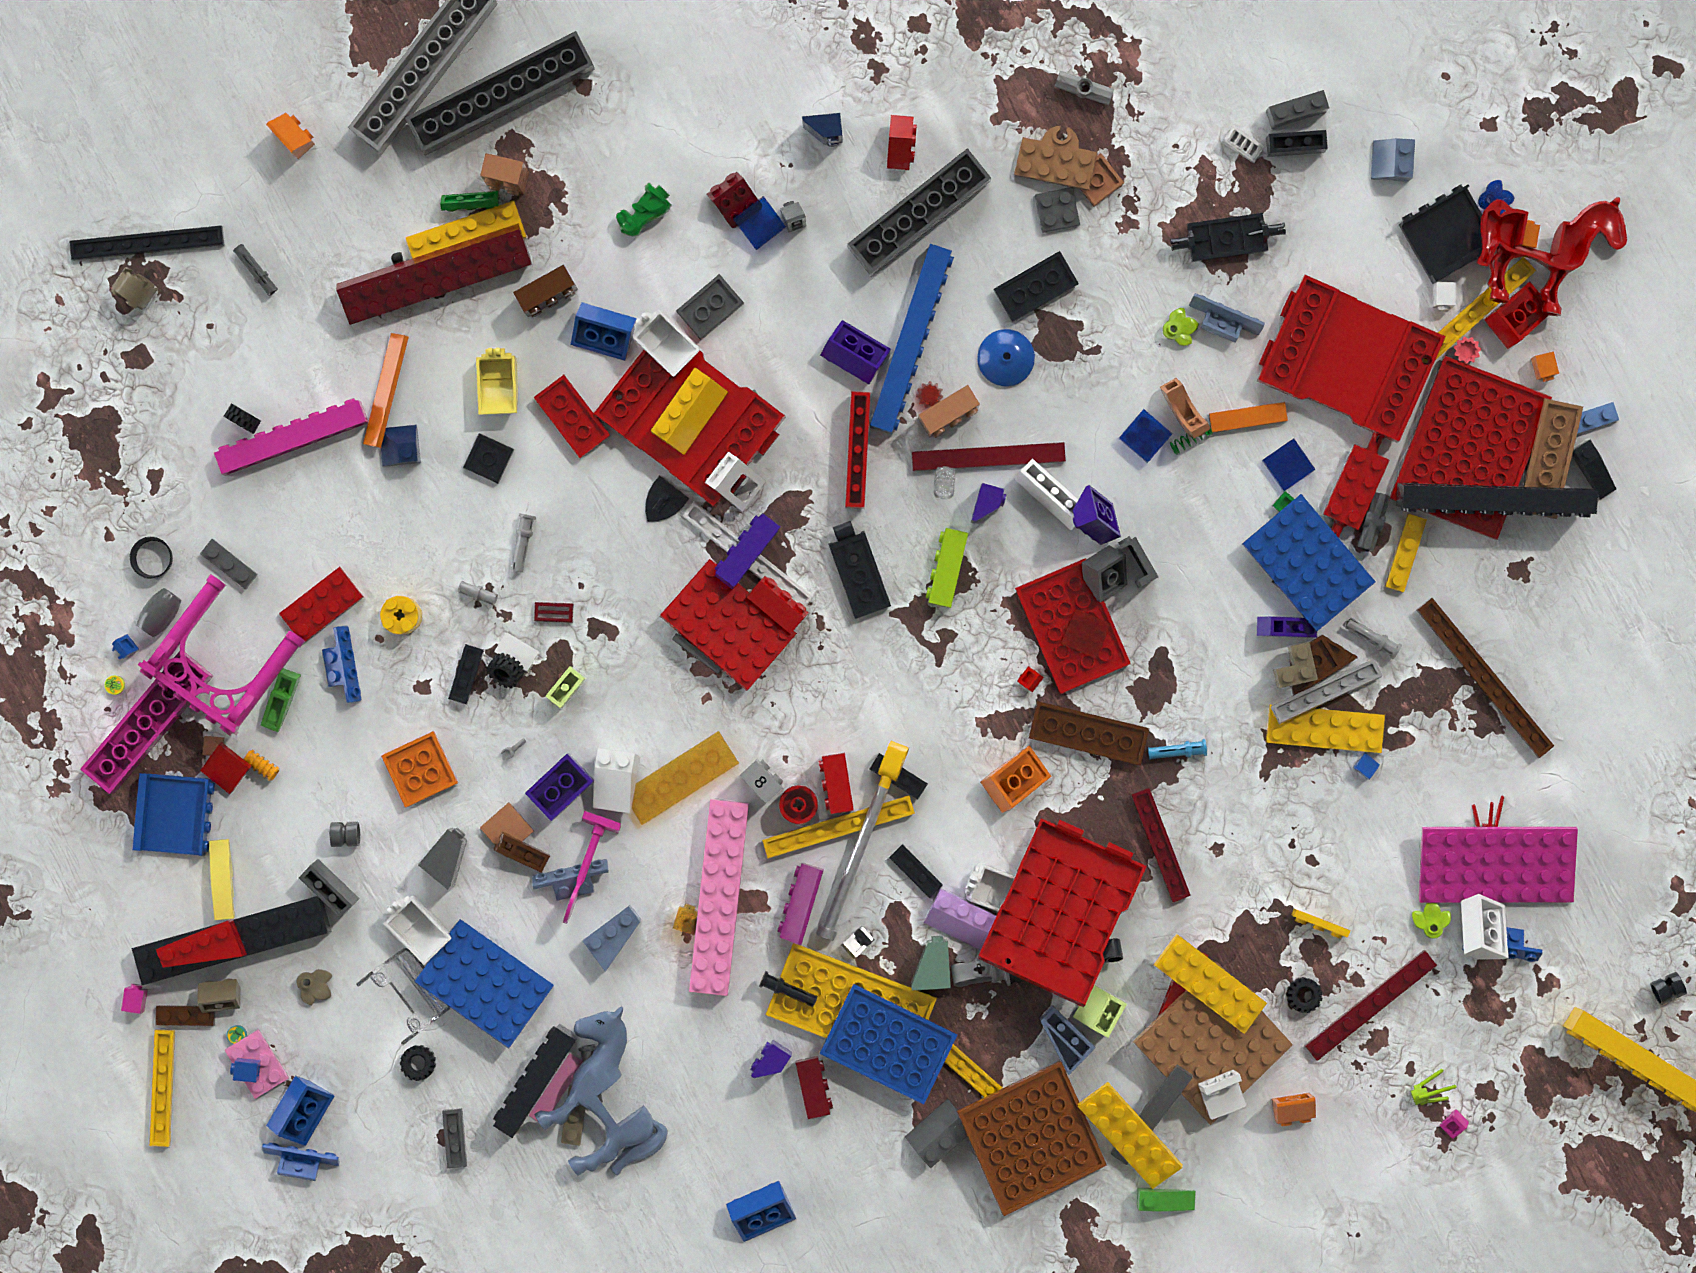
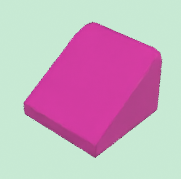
M1455 1109L1439 1126L1454 1139L1467 1129L1469 1122Z

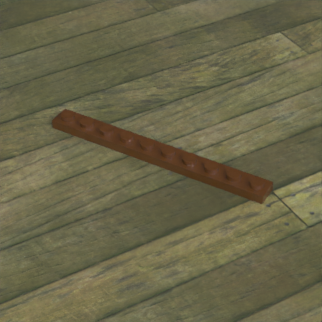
M1430 598L1421 605L1417 612L1534 754L1541 758L1552 749L1554 744L1436 601Z

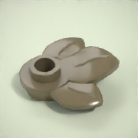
M318 969L312 973H301L297 977L296 983L301 990L300 997L303 1002L311 1006L315 998L325 1000L331 997V991L326 984L332 978L330 972ZM305 979L310 980V983L308 985L303 984V981Z

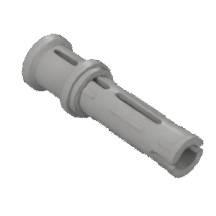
M519 513L521 518L519 528L516 529L518 537L511 570L523 572L529 538L533 535L532 527L536 516Z
M1352 617L1345 626L1346 629L1375 645L1376 650H1382L1390 655L1391 659L1396 657L1402 647L1400 643L1396 644L1389 640L1388 636L1377 634Z

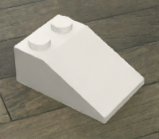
M598 748L594 771L593 808L631 814L640 763L638 755Z

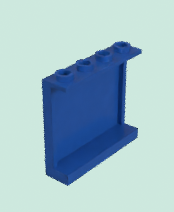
M139 773L132 850L205 856V853L209 850L207 833H210L211 822H208L209 814H212L213 803L210 802V799L215 789V784L212 783V780L207 778Z

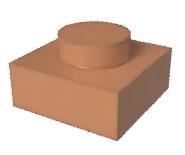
M204 736L202 755L211 756L216 747L221 742L224 743L225 737Z

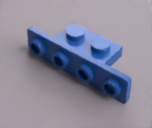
M334 627L336 647L322 649L328 687L343 685L347 703L361 701V690L359 688L349 627Z
M1506 927L1508 959L1518 958L1528 962L1538 961L1542 955V949L1524 947V930Z
M272 1142L262 1145L263 1153L281 1156L277 1174L281 1176L316 1181L320 1163L339 1166L340 1163L339 1157L330 1152L320 1154L312 1149L303 1151L298 1150L294 1146L280 1147Z

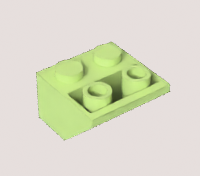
M1094 985L1084 1008L1078 1006L1073 1017L1108 1038L1127 1004Z

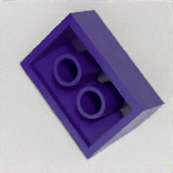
M842 320L828 339L820 356L859 378L861 381L870 384L891 349Z
M1090 485L1086 486L1073 509L1074 526L1100 545L1120 538L1121 534L1113 503Z

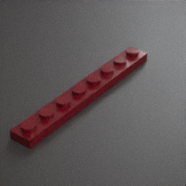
M1423 950L1304 1046L1316 1061L1320 1060L1435 968L1437 964L1426 950Z

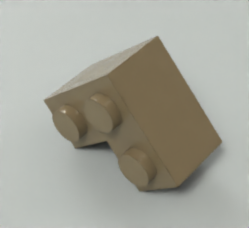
M1310 642L1288 646L1291 666L1273 669L1277 688L1318 680Z

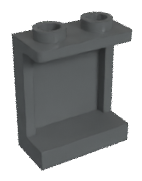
M1128 536L1118 542L1119 547L1116 549L1120 551L1128 547L1144 574L1142 578L1135 581L1138 588L1158 578L1156 571L1136 537L1131 539Z

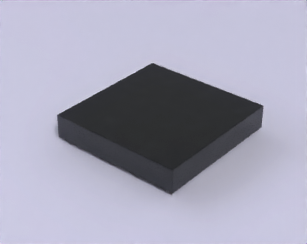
M479 433L463 468L499 484L515 449Z

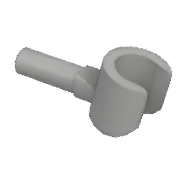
M523 738L512 747L503 749L501 754L508 750L510 756L506 760L514 756L515 751L527 741Z

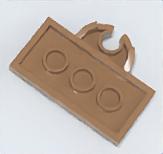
M1061 126L1050 128L1044 134L1041 141L1022 138L1014 173L1015 176L1089 191L1098 153L1079 149V140L1072 129L1067 128L1068 136L1062 141L1057 139Z

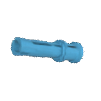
M1205 739L1199 742L1186 741L1180 745L1148 748L1149 760L1184 755L1188 758H1191L1192 755L1201 754L1207 756Z

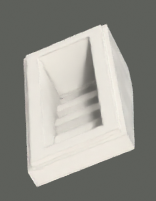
M1234 125L1222 142V144L1253 163L1264 148L1262 144ZM1234 134L1238 135L1234 142L1230 141ZM1240 138L1244 139V141L1239 147L1237 146V143L1239 142ZM1247 142H1249L1250 146L1246 151H1244V146ZM1253 146L1257 147L1254 154L1251 156L1249 153L1252 150Z

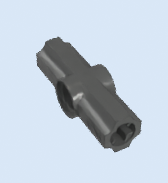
M1375 492L1362 521L1363 528L1357 543L1358 548L1371 552L1374 551L1378 535L1381 533L1385 523V513L1390 496Z

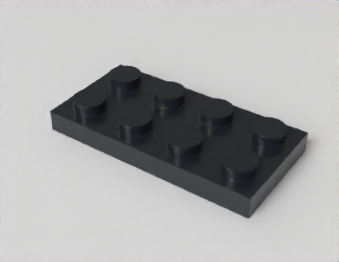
M1058 251L993 290L1013 323L1076 287L1079 283L1062 253Z

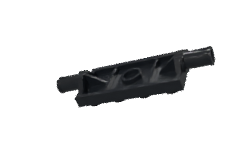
M1263 213L1187 223V237L1171 238L1170 245L1174 244L1171 246L1172 251L1188 248L1191 253L1192 262L1267 252V239H1269V236L1286 235V229H1283L1285 227L1284 222L1272 225L1265 224Z

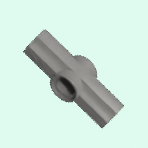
M1063 71L1059 72L1054 86L1076 94L1080 98H1087L1108 106L1114 89L1092 82L1088 78H1080ZM1086 84L1089 87V91L1082 92L1079 86Z

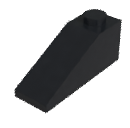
M1584 441L1575 447L1572 457L1593 490L1598 491V498L1601 500L1615 491L1614 482L1592 441Z

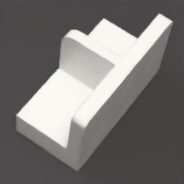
M505 633L494 651L497 654L504 653L505 656L509 654L511 658L515 657V661L519 660V665H523V669L528 672L539 651L509 633Z

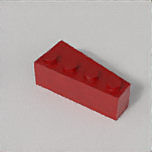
M233 919L156 949L162 967L247 955Z

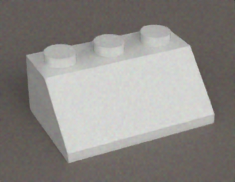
M1480 894L1462 900L1464 954L1475 959H1507L1505 905Z

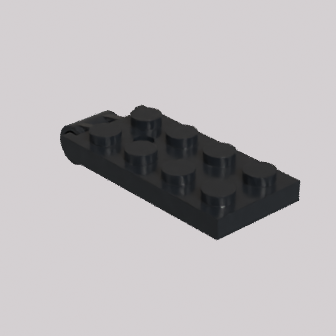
M851 521L834 526L833 530L837 542H831L828 545L855 619L891 607L865 531L856 535ZM852 555L857 556L858 560L856 562H851L850 557Z

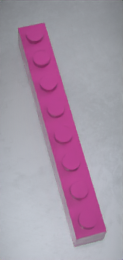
M352 398L344 402L345 405L339 407L333 405L326 408V412H314L309 414L307 419H294L290 421L288 426L278 425L273 427L271 432L265 433L263 431L254 434L255 438L249 440L243 438L236 441V445L229 446L228 444L219 447V451L214 452L221 474L229 475L368 424L362 402Z

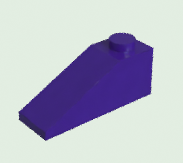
M1257 617V636L1317 638V632L1305 618Z

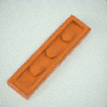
M1285 402L1209 413L1212 432L1288 421Z

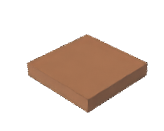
M1100 153L1096 159L1089 191L1080 190L1092 206L1095 207L1121 187L1124 182L1102 153Z
M510 802L480 827L494 845L499 843V837L502 832L520 841L525 840L534 832ZM507 842L505 848L510 850L512 844Z

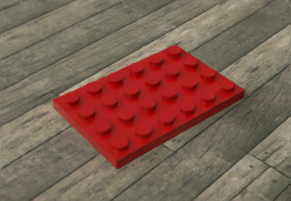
M1086 558L1015 588L1060 694L1131 664L1104 600L1101 602L1097 601L1083 579L1082 562Z
M709 559L660 614V617L748 691L797 633L793 631L789 634L747 598L749 592L739 583L734 589H731L715 576L717 564Z

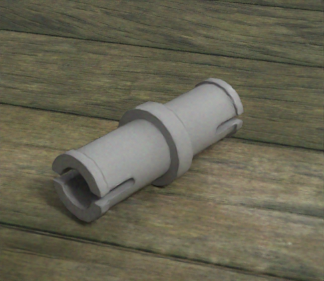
M461 581L458 588V593L473 597V600H481L493 606L498 598V594L484 590L482 586L476 587L464 581Z

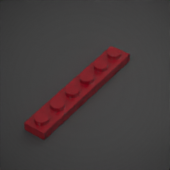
M1150 788L1131 794L1172 902L1191 896Z

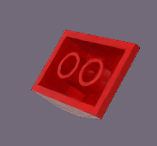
M1529 281L1509 297L1508 303H1502L1484 320L1505 347L1509 349L1523 340L1549 315L1542 313L1544 301L1540 297V293Z

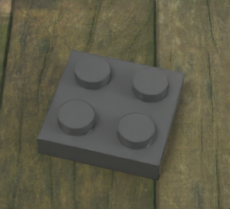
M1073 187L1035 194L1042 233L1080 225Z

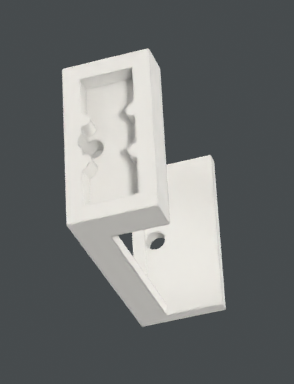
M728 452L705 483L743 512L766 481L740 459ZM742 474L747 475L750 479L736 496L732 494L730 490Z

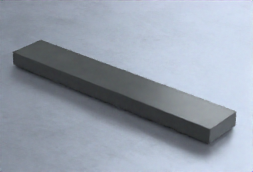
M1178 1064L1139 1114V1117L1152 1131L1193 1078L1191 1073ZM1114 1147L1111 1155L1127 1165V1160Z

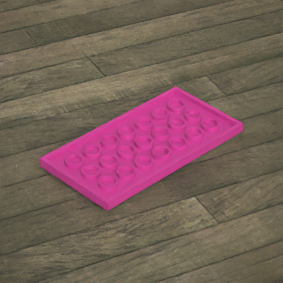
M1422 827L1419 902L1461 903L1462 900L1477 894L1499 903L1574 902L1578 828Z

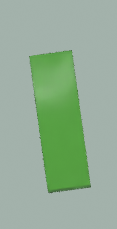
M285 668L280 671L274 689L271 691L260 726L275 732L280 731L301 677L300 674Z

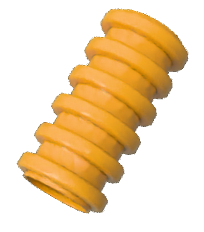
M253 749L250 750L244 757V760L251 765L253 771H258V774H262L263 778L267 777L269 782L272 781L278 774L279 767H274L275 764H270L269 760H264L265 757H260L259 753L255 754Z

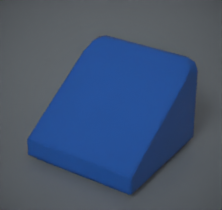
M1364 753L1353 768L1370 780L1380 764L1367 753Z

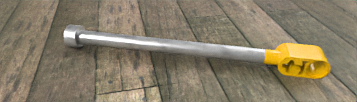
M891 740L878 771V775H881L879 784L824 925H819L816 934L831 941L835 940L838 932L835 930V926L892 780L897 781L909 751L907 746Z

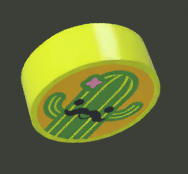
M110 676L105 681V689L110 694H120L125 689V681L120 676Z

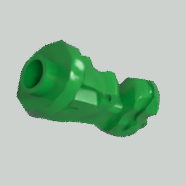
M647 183L645 185V194L638 203L632 204V208L635 211L634 214L631 215L624 209L616 214L617 222L621 227V233L632 237L639 236L644 226L664 216L670 210L672 204L667 200L670 195L660 185L655 188L651 183Z

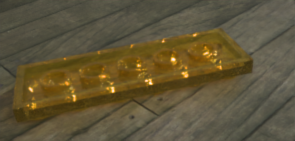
M719 731L636 783L631 809L642 825L739 764Z

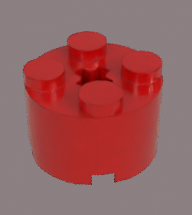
M804 785L791 786L781 795L779 801L780 812L791 823H806L817 812V797L810 788ZM796 799L804 802L801 810L793 806L796 803Z

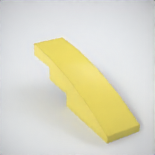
M229 839L209 841L214 920L234 919L233 868Z

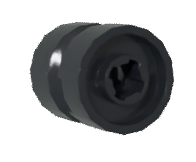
M1677 972L1665 976V980L1660 978L1650 983L1652 992L1660 1005L1672 1001V997L1677 999L1687 994L1686 987Z

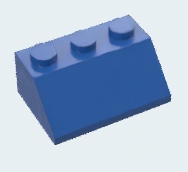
M582 302L575 316L570 345L625 361L633 338L634 324L637 318Z
M295 1075L266 1126L277 1136L306 1146L335 1096L315 1083Z
M779 1181L752 1191L750 1194L734 1199L726 1204L731 1221L743 1242L796 1219L787 1195Z

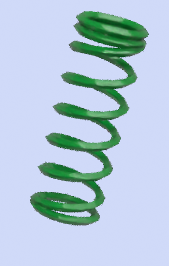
M1210 429L1206 431L1205 434L1207 437L1213 435V432ZM1187 433L1186 438L1180 436V441L1175 439L1174 444L1170 442V446L1176 455L1180 454L1176 441L1184 450L1186 449L1182 438L1191 447ZM1191 437L1197 444L1196 438Z

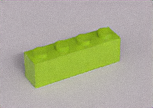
M945 528V532L941 531L939 542L942 545L940 550H936L934 561H937L936 569L932 568L930 576L933 584L932 588L928 587L926 598L929 599L928 603L951 608L968 537L967 532Z

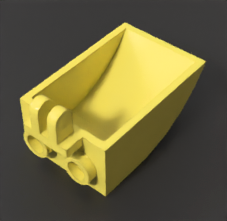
M505 348L485 349V354H481V357H476L478 415L517 413V358L514 355L512 356V353H505Z

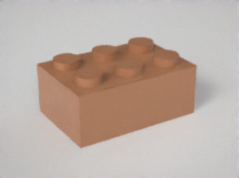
M485 153L480 176L485 184L489 186V189L494 191L504 189L508 194L518 196L519 193L524 194L529 175L524 162Z
M966 385L920 413L918 420L929 438L933 435L937 438L945 433L946 427L950 426L953 428L960 424L961 418L964 416L970 418L975 415L980 403L969 385Z

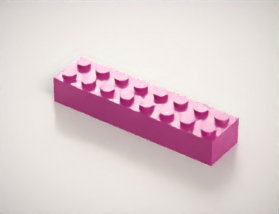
M180 651L176 654L174 658L180 659ZM185 652L187 663L192 672L207 684L213 675ZM170 664L168 672L174 677H181L184 674L183 664ZM187 675L184 681L175 682L190 693L192 685L188 680L191 678L189 675ZM157 679L154 680L80 768L82 772L109 794H114L190 705L187 700L181 702L174 697L175 692L170 688L166 691L160 687Z

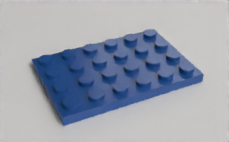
M1302 494L1242 543L1316 632L1376 582Z
M459 919L449 933L451 939L429 960L414 982L509 1049L554 985Z
M853 983L820 1054L924 1104L958 1034Z

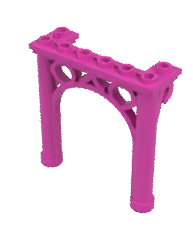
M210 574L206 579V584L147 662L145 660L142 663L139 662L138 666L141 668L140 672L150 680L152 677L156 678L159 681L158 685L166 691L168 688L175 692L173 696L181 702L187 700L191 703L189 706L197 713L200 711L204 712L207 715L205 718L214 725L216 722L221 724L219 728L229 736L232 733L237 736L240 725L297 648H301L305 641L289 630L255 678L241 688L232 690L218 689L201 681L192 672L187 663L185 645L193 628L226 586L222 581ZM180 645V659H169ZM170 664H183L184 674L179 678L171 675L168 672ZM163 666H164V669H163V670H164V673H165V674H163V673L160 672V670L162 669ZM187 675H189L191 678L188 680L192 685L190 693L175 682L184 681ZM210 692L214 693L210 697L211 707L196 698L202 693L208 695ZM245 692V694L242 696L240 701L235 706V702L232 695ZM219 695H227L230 700L229 708L220 710L214 704L215 698Z

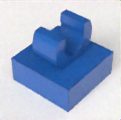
M128 634L116 639L112 643L114 646L112 651L117 650L120 654L118 659H124L139 650Z

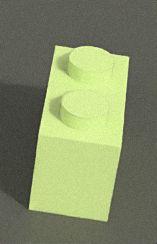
M569 666L547 693L546 697L559 708H563L586 678Z

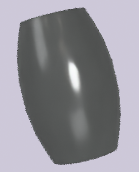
M166 588L161 589L143 607L136 625L152 637L159 635L175 618L182 600Z

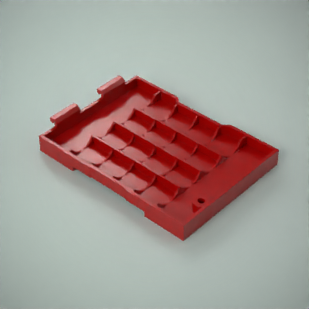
M1304 275L1296 293L1290 291L1280 316L1284 317L1275 340L1269 339L1259 361V365L1263 367L1257 382L1298 400L1308 398L1349 416L1353 424L1398 443L1446 336L1412 321L1382 311L1357 300V298L1335 287ZM1423 359H1427L1426 364L1422 362Z
M644 349L594 412L598 418L638 449L643 450L715 508L723 499V496L705 482L725 455L730 452L748 466L758 453L764 456L780 435L776 432L777 428L786 418L783 413L750 388L739 387L705 361L704 354L701 351L673 377ZM697 368L728 391V393L686 454L683 455L654 435L651 429L693 369ZM617 395H621L622 398L618 400ZM744 474L732 486L730 490L732 494L736 492L746 479Z
M1041 818L1019 865L1016 877L1004 903H1002L977 959L1084 1008L1105 962L1103 957L1105 947L1120 914L1128 910L1147 866L1132 860L1131 858L1134 853L1109 842L1107 847H1104L1082 837L1084 830L1059 820L1056 825ZM1010 959L1011 963L1007 964L1005 960Z

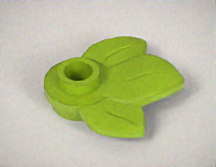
M1178 308L1170 313L1169 321L1163 325L1162 330L1166 338L1175 340L1179 345L1187 346L1192 344L1190 334L1197 330L1199 323L1193 318L1186 317L1184 308ZM1170 327H1173L1175 329V332H1172L1170 330Z
M1427 903L1423 912H1412V919L1415 926L1424 930L1427 937L1436 939L1442 935L1443 928L1450 924L1451 914L1450 911L1441 912L1437 903ZM1430 926H1436L1437 931H1431Z

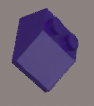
M985 483L981 484L971 523H976L997 511L1000 506L1003 507L1007 494H1004L1003 488Z

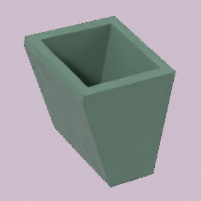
M931 936V940H927L911 981L912 990L951 988L948 941L943 939V936Z

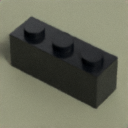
M1316 130L1268 134L1266 137L1267 157L1325 153L1328 149L1327 131Z

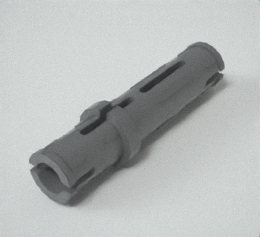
M243 244L238 245L233 252L254 276V281L261 285L268 296L274 294L278 288L268 277L267 271H263Z

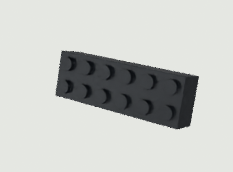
M561 1024L550 1029L545 1037L548 1041L546 1044L543 1042L535 1052L537 1058L530 1060L525 1068L526 1075L519 1077L514 1085L517 1089L515 1092L511 1091L503 1102L506 1106L504 1108L501 1107L493 1118L495 1120L493 1126L511 1138L518 1132L578 1038L575 1033Z

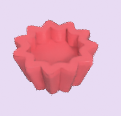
M1465 336L1462 340H1457V345L1454 346L1456 350L1454 355L1458 356V361H1464L1465 364L1469 361L1474 363L1475 358L1480 357L1478 353L1481 350L1478 347L1479 342L1474 341L1473 337L1467 339Z

